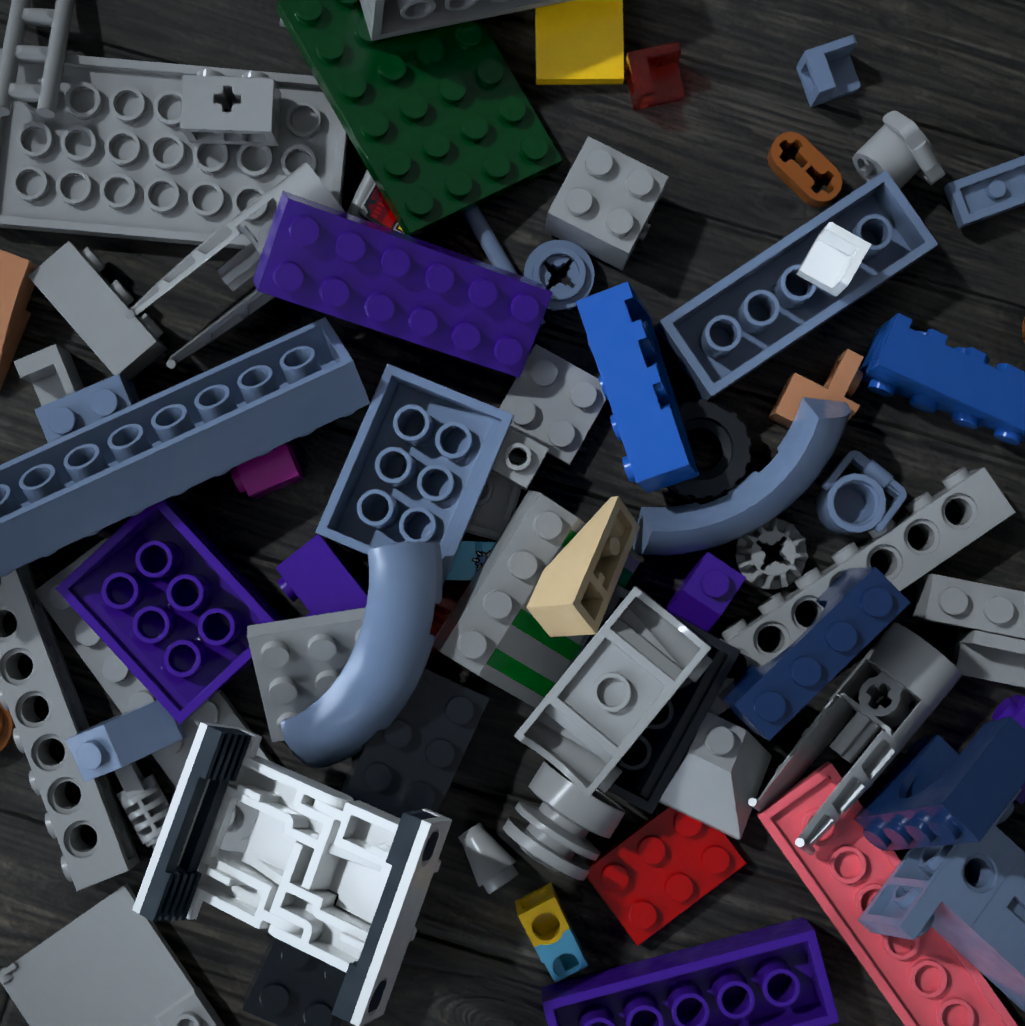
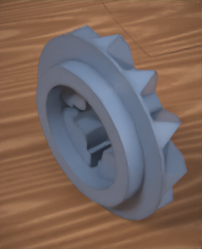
M551 240L541 244L529 255L524 267V277L537 281L548 288L551 274L548 272L545 264L549 268L553 267L559 270L571 262L567 272V279L573 288L569 285L565 286L563 283H558L555 287L552 286L550 288L553 294L547 308L552 311L573 309L577 305L576 301L588 297L594 283L595 273L591 258L583 248L567 240Z

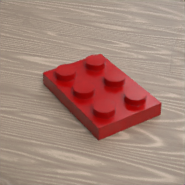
M665 806L602 853L596 861L590 862L588 864L590 871L586 877L638 946L747 863L724 833Z

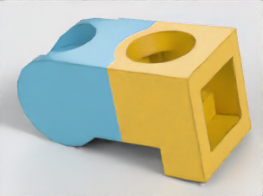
M552 883L515 901L518 918L541 962L545 964L555 983L588 966L582 947L566 917Z

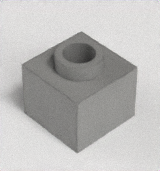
M510 427L491 472L527 491L549 448ZM515 449L524 451L527 456L526 462L520 466L513 465L509 460V454Z

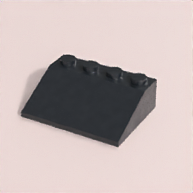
M617 582L598 631L630 593L631 588ZM661 605L663 608L712 646L706 655L713 661L696 682L692 681L689 677L685 679L616 764L622 770V773L607 791L650 814L655 810L741 652L740 649ZM584 635L566 670L595 635Z

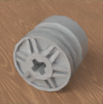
M544 760L528 786L543 801L540 807H537L533 804L519 801L515 809L529 824L510 816L503 826V830L519 844L520 848L527 855L555 872H562L577 880L584 881L590 871V867L576 853L596 861L600 852L586 838L587 834L591 832L610 839L624 816L625 810L598 789L589 798L585 797L561 771L548 760Z

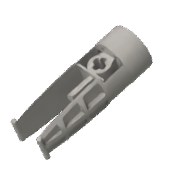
M305 162L194 249L160 279L134 306L125 312V316L128 319L134 318L242 233L246 235L251 243L221 265L216 271L233 292L255 275L273 218L262 225L258 233V240L246 225L240 226L239 224L274 198L279 203L282 191L342 212L345 211L310 165ZM255 289L172 354L166 363L167 367L170 369L174 368L178 362L214 341L275 297Z
M893 622L838 690L830 697L829 702L810 727L805 729L802 737L790 754L776 769L775 775L758 799L750 798L748 804L756 811L761 812L782 793L795 785L854 714L852 711H856L855 716L829 746L831 749L852 764L879 730L881 732L844 776L796 839L795 844L797 847L809 855L815 854L816 850L813 845L874 784V781L897 754L899 755L909 740L959 681L962 673L949 659L920 636L899 623ZM874 672L878 674V676L870 678ZM858 692H859V697H858V699H859L860 704H858L856 701L853 700V698L855 697V695H856ZM883 696L887 700L890 698L891 704L887 708H884L881 704L878 706L876 702L880 697ZM913 701L917 706L908 715L909 704ZM901 724L894 733L891 728Z

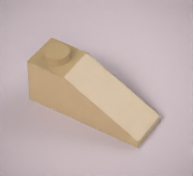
M619 496L610 497L542 571L526 608L550 637L595 635L599 629L640 528Z

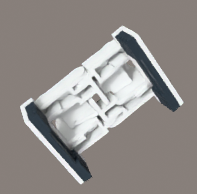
M200 722L132 910L152 922H157V920L160 922L164 920L171 921L172 919L177 921L179 919L185 920L186 918L193 920L197 919L202 902L205 901L257 929H268L269 934L346 972L332 1015L355 1026H363L380 1017L386 1009L407 946L415 938L417 932L415 924L432 876L439 870L441 864L439 856L452 819L426 808L403 812L400 819L360 800L353 801L354 799L347 794L257 756L256 753L262 739L261 736L241 727ZM237 800L259 810L245 852L219 850ZM326 889H329V890H331V891H333V892L339 894L338 900H337V902H336V906H334V903H335V900H336L337 895L334 894V893H332V892H330V891H328V890H326Z

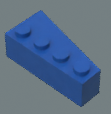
M627 281L576 301L587 334L589 347L600 373L599 382L613 412V415L610 416L611 424L617 439L623 442L627 456L622 457V462L631 483L636 482L648 494L699 476L651 314Z
M897 313L875 330L860 371L864 372L861 381L869 383L867 386L868 390L886 397H893L894 393L911 399L909 402L910 406L924 412L935 413L937 409L952 415V422L966 428L977 429L979 425L995 431L993 434L994 438L1008 444L1020 445V442H1025V371L1005 363H998L996 367L988 365L990 358L986 353L973 347L951 348L946 345L948 336L934 329H928L927 332L910 329L913 319Z

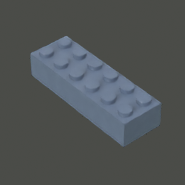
M885 170L661 319L655 331L699 397L706 399L708 402L923 258L938 243L890 174ZM829 222L835 223L872 244L851 282L837 297L796 275L816 238Z

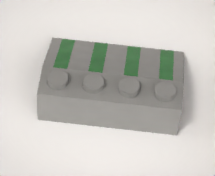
M528 490L497 539L490 554L476 572L436 635L433 645L439 652L476 675L536 708L564 674L584 635L550 637L526 607L542 571L586 523L540 492ZM630 554L618 582L624 585L628 583L640 564V561Z

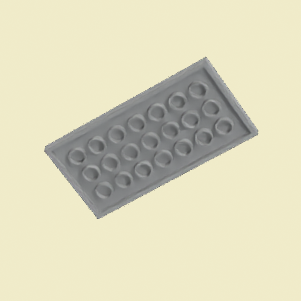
M66 54L55 117L44 118L38 115V102L12 101L10 114L8 116H0V228L200 245L305 162L310 165L342 206L348 135L314 76L253 71L261 72L268 75L269 78H274L281 92L279 146L190 143L180 129L183 75H197V72L201 70H213L224 74V76L242 77L243 73L253 70ZM19 63L16 83L41 84L45 64ZM233 101V102H232V105H233V104H239V103H238V101ZM231 108L224 109L226 112H231ZM274 198L239 225H246L258 240V233L262 225L274 218L278 206L277 201ZM242 233L224 248L243 249L251 242Z

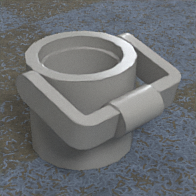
M896 110L888 112L883 117L884 125L852 157L857 172L866 183L885 170L890 174L899 189L914 175H917L930 185H933L945 175L933 152L930 141L911 119Z

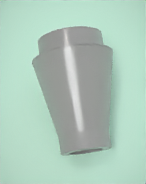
M481 822L458 837L464 847L478 887L483 885L489 895L519 875L513 865L517 861L484 829Z

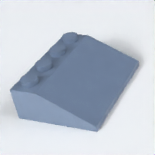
M387 363L315 533L367 555L369 549L402 542L438 543L441 546L443 586L514 419V414Z

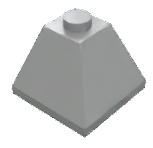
M707 712L659 803L732 838L740 840L752 811L748 800L752 797H757L772 755L747 730Z

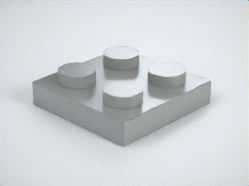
M535 344L527 358L520 378L517 377L499 409L514 414L511 428L549 448L547 454L570 466L607 399L604 396L598 378Z

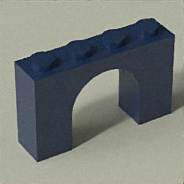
M876 567L847 569L816 600L824 610L797 640L765 665L758 667L750 664L718 695L722 702L749 730L770 741L911 603Z
M1011 716L986 722L960 755L939 735L917 740L854 817V820L865 829L863 834L871 844L886 851L980 842L1025 783V729Z

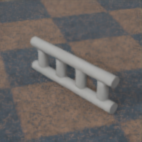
M12 0L0 59V116H8L11 111L12 101L38 102V115L44 118H53L56 114L75 0H56L55 9L29 8L31 0ZM26 26L51 27L48 46L23 45ZM19 63L45 64L41 84L16 83Z

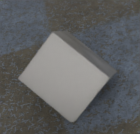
M57 344L13 361L20 378L33 384L41 406L84 389L70 352Z

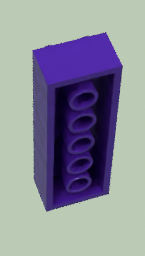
M282 191L253 278V282L259 292L518 378L522 374L553 294L541 283L286 191Z
M804 917L541 987L542 1005L548 1026H827L840 1022L815 929Z

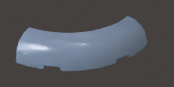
M802 397L792 425L777 447V455L760 472L754 471L732 489L727 490V495L702 505L694 502L672 507H641L638 519L640 528L632 546L638 556H672L704 551L732 542L770 522L793 504L822 472L844 433L851 413L849 405L846 402Z
M402 542L368 550L369 589L367 605L357 642L346 665L331 687L315 703L299 714L280 722L286 744L292 754L304 765L314 768H326L359 753L364 749L362 745L378 730L388 728L406 705L425 669L435 639L434 635L430 634L435 603H441L443 567L440 544L431 542Z

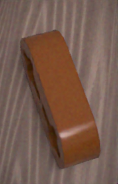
M786 132L775 139L767 156L768 164L772 171L808 205L819 208L830 204L842 188V177L837 168L799 133ZM792 146L796 148L798 152L795 160L803 168L792 159L786 163L780 159L783 152L782 148L785 150L790 149ZM825 177L829 181L826 187L827 192L821 190L815 193L811 189L814 184L813 178L820 180Z

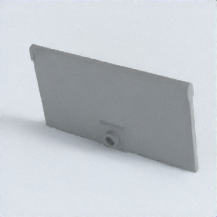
M127 883L14 963L0 970V983L29 1026L225 1025L201 989L195 985L154 922L132 910L137 897Z

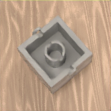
M588 136L547 213L544 231L561 240L577 244L586 253L623 271L638 240L643 242L651 226L648 224V221L662 196L669 176Z

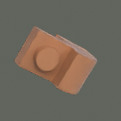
M849 349L845 350L837 357L823 386L794 373L786 380L767 419L790 429L802 397L846 402L851 410L850 419L857 412L860 405L844 396L845 394L852 396L859 386L864 372L858 370L864 357Z

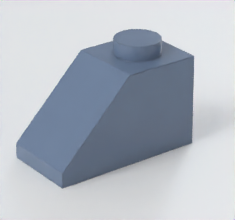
M154 700L95 724L66 739L83 781L87 782L186 738L187 735L182 724L179 725L157 700Z

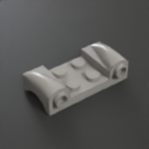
M634 586L515 733L514 737L553 764L585 797L589 798L597 787L605 793L622 773V770L616 764L685 679L689 677L692 681L696 682L713 660L706 655L712 646L639 587Z

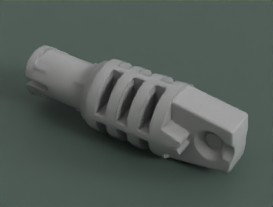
M135 761L114 771L123 788V791L116 795L142 844L145 843L147 847L152 845L154 849L170 805L154 775L151 774L145 778Z

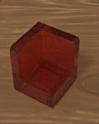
M679 42L627 52L624 71L633 110L681 101L683 99L684 89L678 66L681 54Z

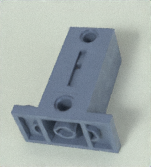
M1020 788L980 842L909 849L858 921L871 933L915 940L916 937L923 935L932 927L1025 1012V852L996 826L1004 822L1013 812V802L1022 789Z

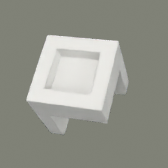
M829 222L816 238L796 275L837 297L851 282L872 244L835 223Z

